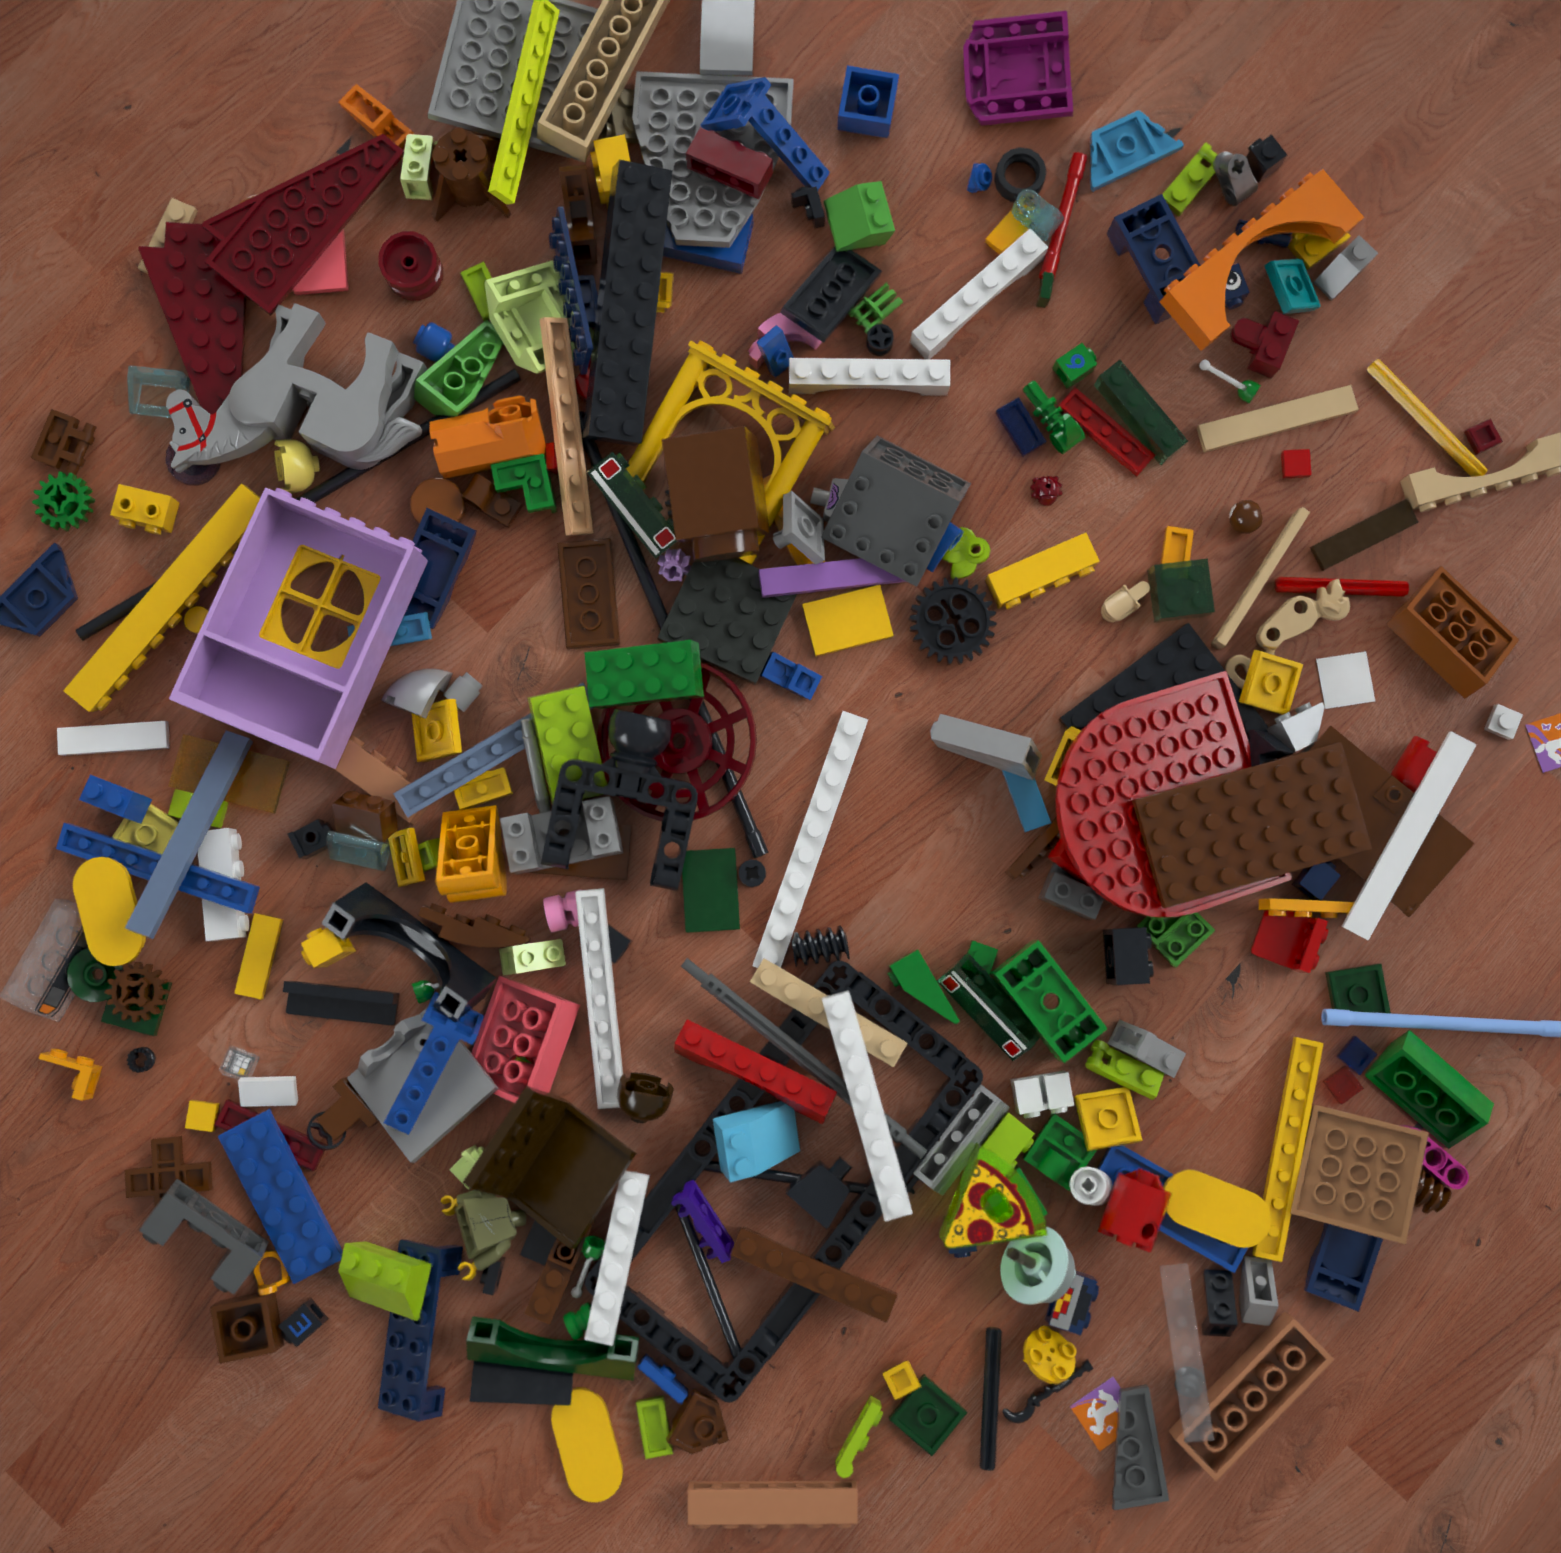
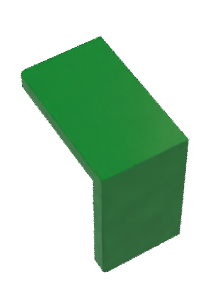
M544 454L490 464L497 493L523 488L529 513L550 509L552 513L558 512L550 472L547 470Z

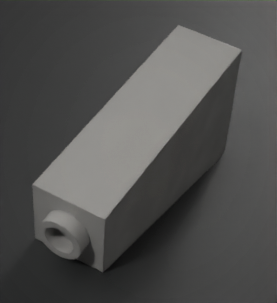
M943 714L939 715L938 721H935L931 728V739L937 747L1034 780L1042 754L1031 738Z

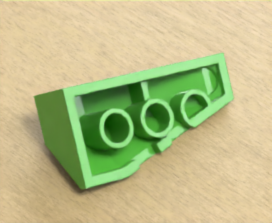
M485 320L418 377L415 382L414 399L434 415L457 416L476 399L504 344L493 324Z

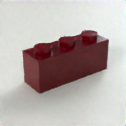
M701 127L686 152L687 169L756 199L760 198L773 174V159L764 152H756L738 141L728 140L721 137L715 131H707Z

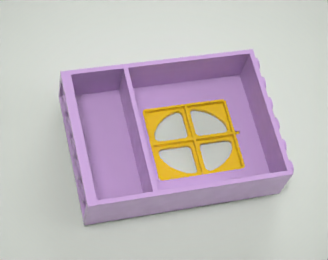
M265 488L169 700L336 769L428 560L421 554L422 550L414 546V542L404 537H399L396 540L390 537L389 532L378 527L371 530L365 527L366 524L356 518L350 517L348 521L340 517L341 514L331 508L325 507L323 511L316 507L317 504L306 498L301 497L300 501L291 497V493L283 489L276 488L273 491ZM324 562L334 564V570L320 598L315 599L291 588L292 581L305 569ZM347 570L356 574L363 588L364 608L360 615L352 614L331 604L339 582ZM285 599L294 600L314 609L313 617L304 637L298 644L293 643L288 638L283 628L281 610ZM326 615H331L354 625V632L339 646L323 652H316L311 649L312 642Z

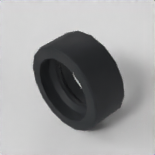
M1019 147L1009 150L1001 157L996 168L994 181L997 191L1010 202L1018 203L1021 201L1024 203L1031 201L1039 194L1045 182L1047 170L1044 160L1038 153L1029 148ZM1016 162L1025 163L1032 167L1036 174L1033 185L1024 189L1015 188L1010 185L1005 178L1007 167Z

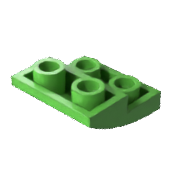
M1198 912L1177 917L1147 916L1137 925V928L1146 927L1147 933L1151 935L1152 945L1175 969L1215 932V929Z

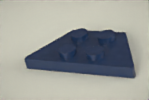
M54 542L0 596V625L40 637L78 600L60 545Z

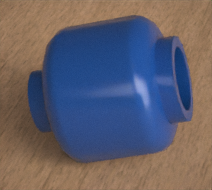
M432 322L426 326L422 324L413 341V344L416 345V352L435 363L455 346L450 343L452 334Z

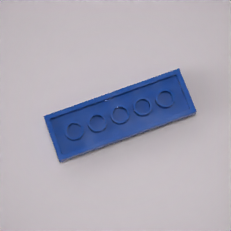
M268 1109L218 1135L293 1284L340 1261L343 1250L271 1110Z
M1123 1145L1108 1148L1097 1168L1109 1176L1112 1185H1114L1118 1172L1127 1174L1138 1168L1160 1176L1159 1180L1162 1186L1173 1175ZM1165 1213L1160 1227L1161 1232L1233 1273L1236 1272L1248 1249L1233 1246L1182 1226L1172 1220L1167 1213Z

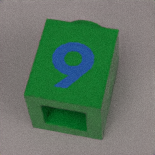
M1080 343L1058 358L1052 369L1066 389H1069L1094 371L1097 366V358L1090 348H1086L1083 343Z

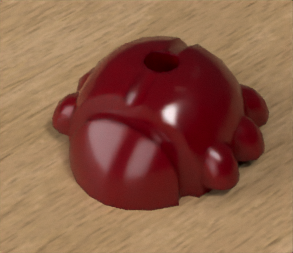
M1058 476L1033 478L1034 484L1030 486V489L1033 491L1031 497L1037 499L1043 506L1054 504L1057 497L1063 494L1060 490L1062 484L1058 482Z

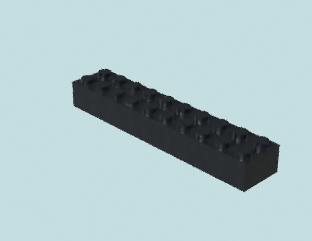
M618 160L612 167L582 438L630 446L642 443L673 170L624 160Z

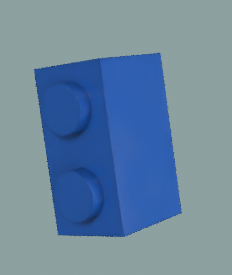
M93 775L89 776L79 798L83 802L142 824L152 801L149 797Z

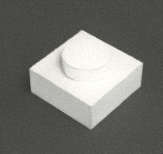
M1496 704L1492 708L1484 730L1511 740L1515 736L1523 714Z

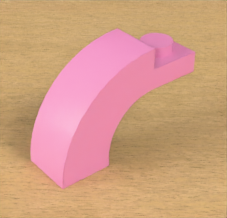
M781 313L767 319L758 327V338L760 339L777 325L783 330L787 342H803L814 350L822 343V341ZM756 340L748 352L750 353L749 364L758 370L765 361L757 345L758 340Z

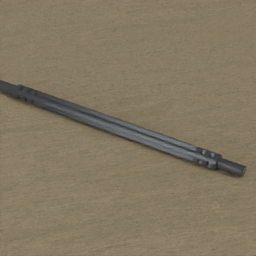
M688 958L683 962L680 967L702 983L701 987L708 991V993L713 995L822 1084L837 1091L836 1095L852 1107L846 1082L734 993L728 986L724 985L713 974L710 973L708 975ZM884 1113L891 1139L895 1143L900 1142L921 1159L927 1152V1149L910 1137L904 1127Z

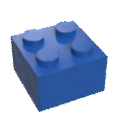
M847 65L838 113L837 130L889 138L899 74Z

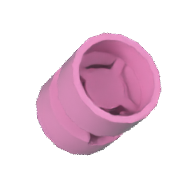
M578 890L567 892L563 898L559 895H554L543 899L546 919L552 933L567 929L568 924H572L574 927L579 926L575 894Z

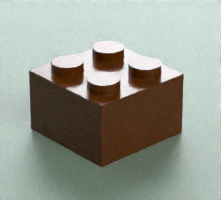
M275 1292L264 1296H259V1293L220 1300L210 1307L219 1364L275 1353L284 1346V1340L281 1335L282 1330L279 1328L281 1322Z

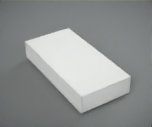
M296 1076L240 1077L238 1081L241 1107L296 1106L298 1103Z

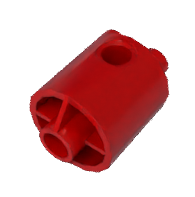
M1138 1168L1127 1174L1118 1172L1097 1231L1109 1237H1114L1115 1234L1117 1235V1242L1130 1247L1135 1242V1247L1151 1253L1172 1193L1163 1189L1159 1180L1160 1176Z

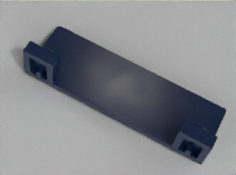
M406 1239L399 1240V1253L431 1263L432 1265L419 1320L415 1321L390 1312L378 1408L380 1410L418 1422L442 1416L445 1387L438 1385L427 1387L440 1279L441 1277L460 1275L458 1266L461 1264L463 1246L447 1245L435 1247Z

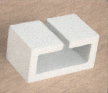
M1063 1070L1010 1079L1015 1110L1018 1114H1023L1024 1118L1040 1116V1111L1050 1109L1051 1114L1063 1113L1068 1111L1067 1107L1074 1106L1069 1072Z

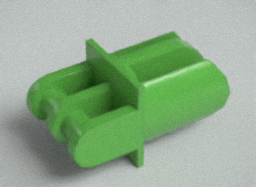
M887 282L869 298L865 296L864 300L849 313L851 317H855L858 320L857 324L859 326L862 325L865 328L864 332L866 334L874 325L882 324V320L903 303L900 297L894 300L897 294L893 289L888 291L890 286ZM863 308L867 311L864 315L861 313ZM872 317L875 321L871 323L868 319Z

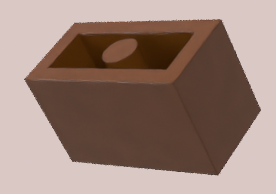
M347 791L332 803L335 828L338 833L384 842L398 830L395 801L383 799L380 796H368L359 794L356 791Z

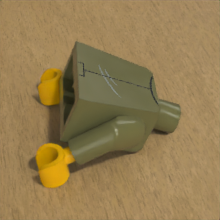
M472 1190L457 1195L456 1199L449 1195L441 1199L442 1204L452 1203L450 1208L443 1209L442 1212L446 1216H452L456 1213L468 1259H474V1262L471 1264L463 1262L458 1266L459 1271L467 1266L470 1267V1274L462 1278L465 1281L472 1280L476 1275L477 1269L481 1271L497 1262L510 1248L511 1240L517 1235L515 1227L526 1224V1215L522 1209L510 1211L508 1200L504 1197H497L494 1194Z

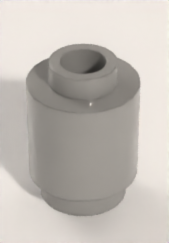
M466 672L462 677L459 676L443 695L447 699H456L457 711L460 709L465 712L480 694L479 690L482 688V685Z

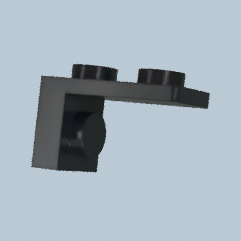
M1206 1269L1203 1276L1207 1316L1201 1324L1202 1335L1230 1337L1238 1325L1232 1272Z

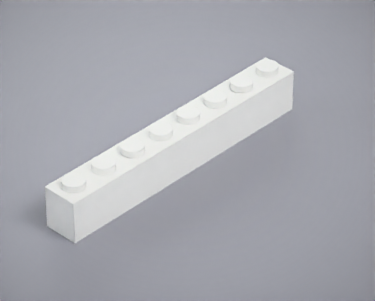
M847 990L822 997L884 1219L889 1221L913 1214L850 992Z

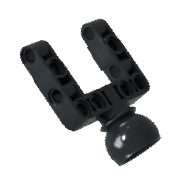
M614 709L608 724L609 740L615 749L614 752L610 753L612 758L603 764L580 759H569L562 764L541 865L568 870L585 790L611 796H622L640 802L665 806L650 886L674 891L678 890L698 793L692 784L682 780L663 777L655 768L658 763L654 758L666 749L671 739L672 728L670 720ZM572 765H576L582 770L581 777L576 781L569 780L566 777V770ZM599 771H604L609 775V781L604 786H598L593 781L594 775ZM654 782H659L663 786V792L658 797H652L648 793L649 786ZM680 788H687L690 791V798L684 803L678 802L675 798V794ZM560 820L567 821L571 826L570 831L565 835L558 834L554 829L555 824ZM670 842H675L679 846V851L674 856H667L664 853L665 846Z

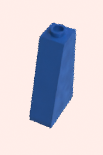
M753 214L750 215L730 248L676 245L666 224L663 256L742 274L754 225Z

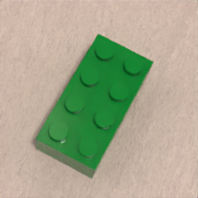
M693 640L584 652L589 707L604 709L704 697L699 643Z

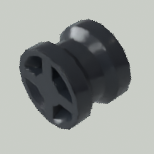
M877 324L870 328L867 334L866 346L871 354L884 356L890 352L894 340L892 329L885 324Z
M752 859L747 860L739 868V877L744 885L757 887L765 880L766 870L761 862Z

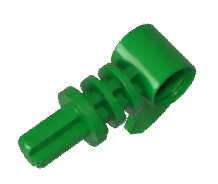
M1036 381L1029 382L1023 388V392L1036 408L1033 415L1035 417L1041 415L1043 419L1040 422L1049 425L1046 427L1048 432L1053 431L1049 438L1060 454L1066 453L1085 439V434L1080 425L1067 413L1061 416V407L1055 408L1054 406L1057 404L1056 398L1051 397L1049 399Z

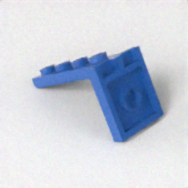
M762 77L726 85L700 126L707 131L721 132L727 129L744 127L749 121L804 186L810 188L817 187V190H819L830 172L765 96L772 85L767 78Z
M437 992L433 994L422 1018V1021L434 1027L384 1121V1124L407 1135L410 1134L459 1039L473 1045L484 1015L471 1009L455 1023L433 1007L440 995Z

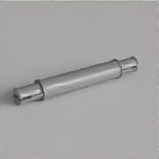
M531 718L521 720L522 739L525 745L537 808L539 809V814L551 812L550 796L548 795L535 727Z

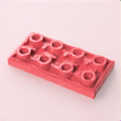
M344 229L293 289L295 295L349 291Z

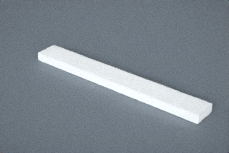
M1448 732L1344 920L1342 927L1369 940L1468 762L1476 744L1453 732Z
M604 888L578 890L575 894L598 1109L620 1108L617 1100V1089L620 1078L623 1075L605 891Z

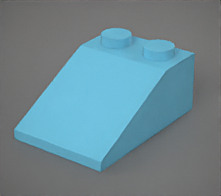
M782 1101L713 1118L720 1170L729 1182L756 1176L800 1152L795 1110Z

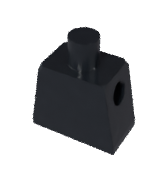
M841 1156L830 1168L820 1160L786 1188V1194L827 1229L851 1190L843 1178L853 1167Z

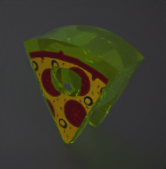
M976 1143L939 1231V1237L945 1247L954 1249L1048 1236L1041 1207L1025 1180L999 1155L989 1148Z

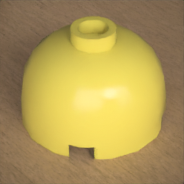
M292 439L276 440L275 445L280 447V450L274 451L277 476L279 481L284 479L286 486L281 489L291 494L304 491L313 483L315 472H319L318 457L312 456L309 447L303 442Z

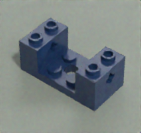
M1160 194L1115 216L1107 232V236L1118 256L1127 252L1130 253L1150 291L1143 303L1155 325L1172 317L1160 303L1161 299L1166 295L1164 289L1175 279L1179 282L1185 278L1183 274L1194 264L1201 266L1166 200ZM1158 248L1167 250L1169 258L1165 260L1159 259L1155 254V250Z

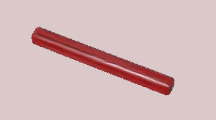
M1277 577L1274 587L1276 592L1317 594L1319 587H1325L1327 591L1329 582L1335 579ZM1339 579L1342 590L1345 591L1344 595L1404 597L1409 593V583L1407 581Z

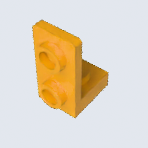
M51 1049L50 1052L40 1053L38 1059L80 1071L72 1083V1090H74L72 1098L81 1101L93 1098L103 1066L93 1064L94 1059L77 1056V1059L68 1057V1052L60 1049Z

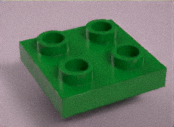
M1051 1114L1022 1159L1070 1191L1071 1177L1077 1170L1088 1165L1097 1150L1087 1151L1083 1133L1056 1114Z

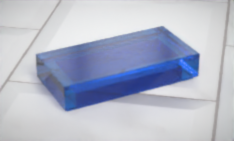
M1019 397L996 410L995 414L1022 457L1045 445V438Z

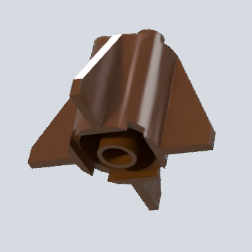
M456 127L433 142L432 156L439 174L431 214L434 220L438 222L455 203L462 207H467V205H476L478 207L488 201L505 217L508 218L511 215L505 203L488 192L493 173L492 164L496 160L500 138L476 135L461 127Z

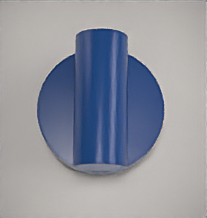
M985 163L973 164L967 191L976 193L977 191H985L990 187L992 172Z

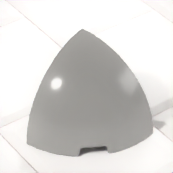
M421 669L410 672L397 679L384 693L381 701L426 719L438 691L445 692L453 673L441 669Z

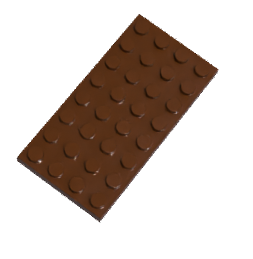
M1342 742L1132 800L1162 908H1169L1372 849Z

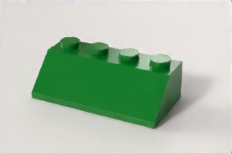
M1410 1030L1391 1042L1364 1075L1448 1149L1489 1123L1494 1103Z

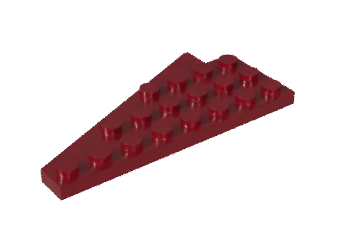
M381 134L204 221L201 226L220 241L204 261L205 264L271 316L277 306L285 300L403 158L404 150L387 136Z
M166 222L165 246H139V252L200 406L209 414H214L230 394L233 384L243 375L246 296L204 262L220 243L219 240L207 232L201 224Z

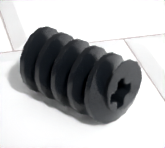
M841 925L837 926L836 934L833 933L830 927H827L825 936H823L820 929H816L813 938L808 930L805 931L803 939H801L798 932H794L792 948L795 967H797L799 959L802 960L805 966H808L810 957L813 958L815 964H819L820 956L822 955L827 963L830 962L831 954H834L837 961H840L842 952H845L847 958L850 959L846 932H844Z

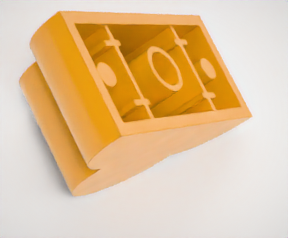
M496 805L442 812L436 884L439 893L446 895L450 903L505 896L507 893L501 827Z

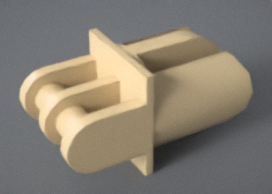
M1141 581L1131 589L1123 585L1104 601L1101 607L1102 617L1106 621L1113 623L1121 621L1141 607L1138 601L1149 592V584Z

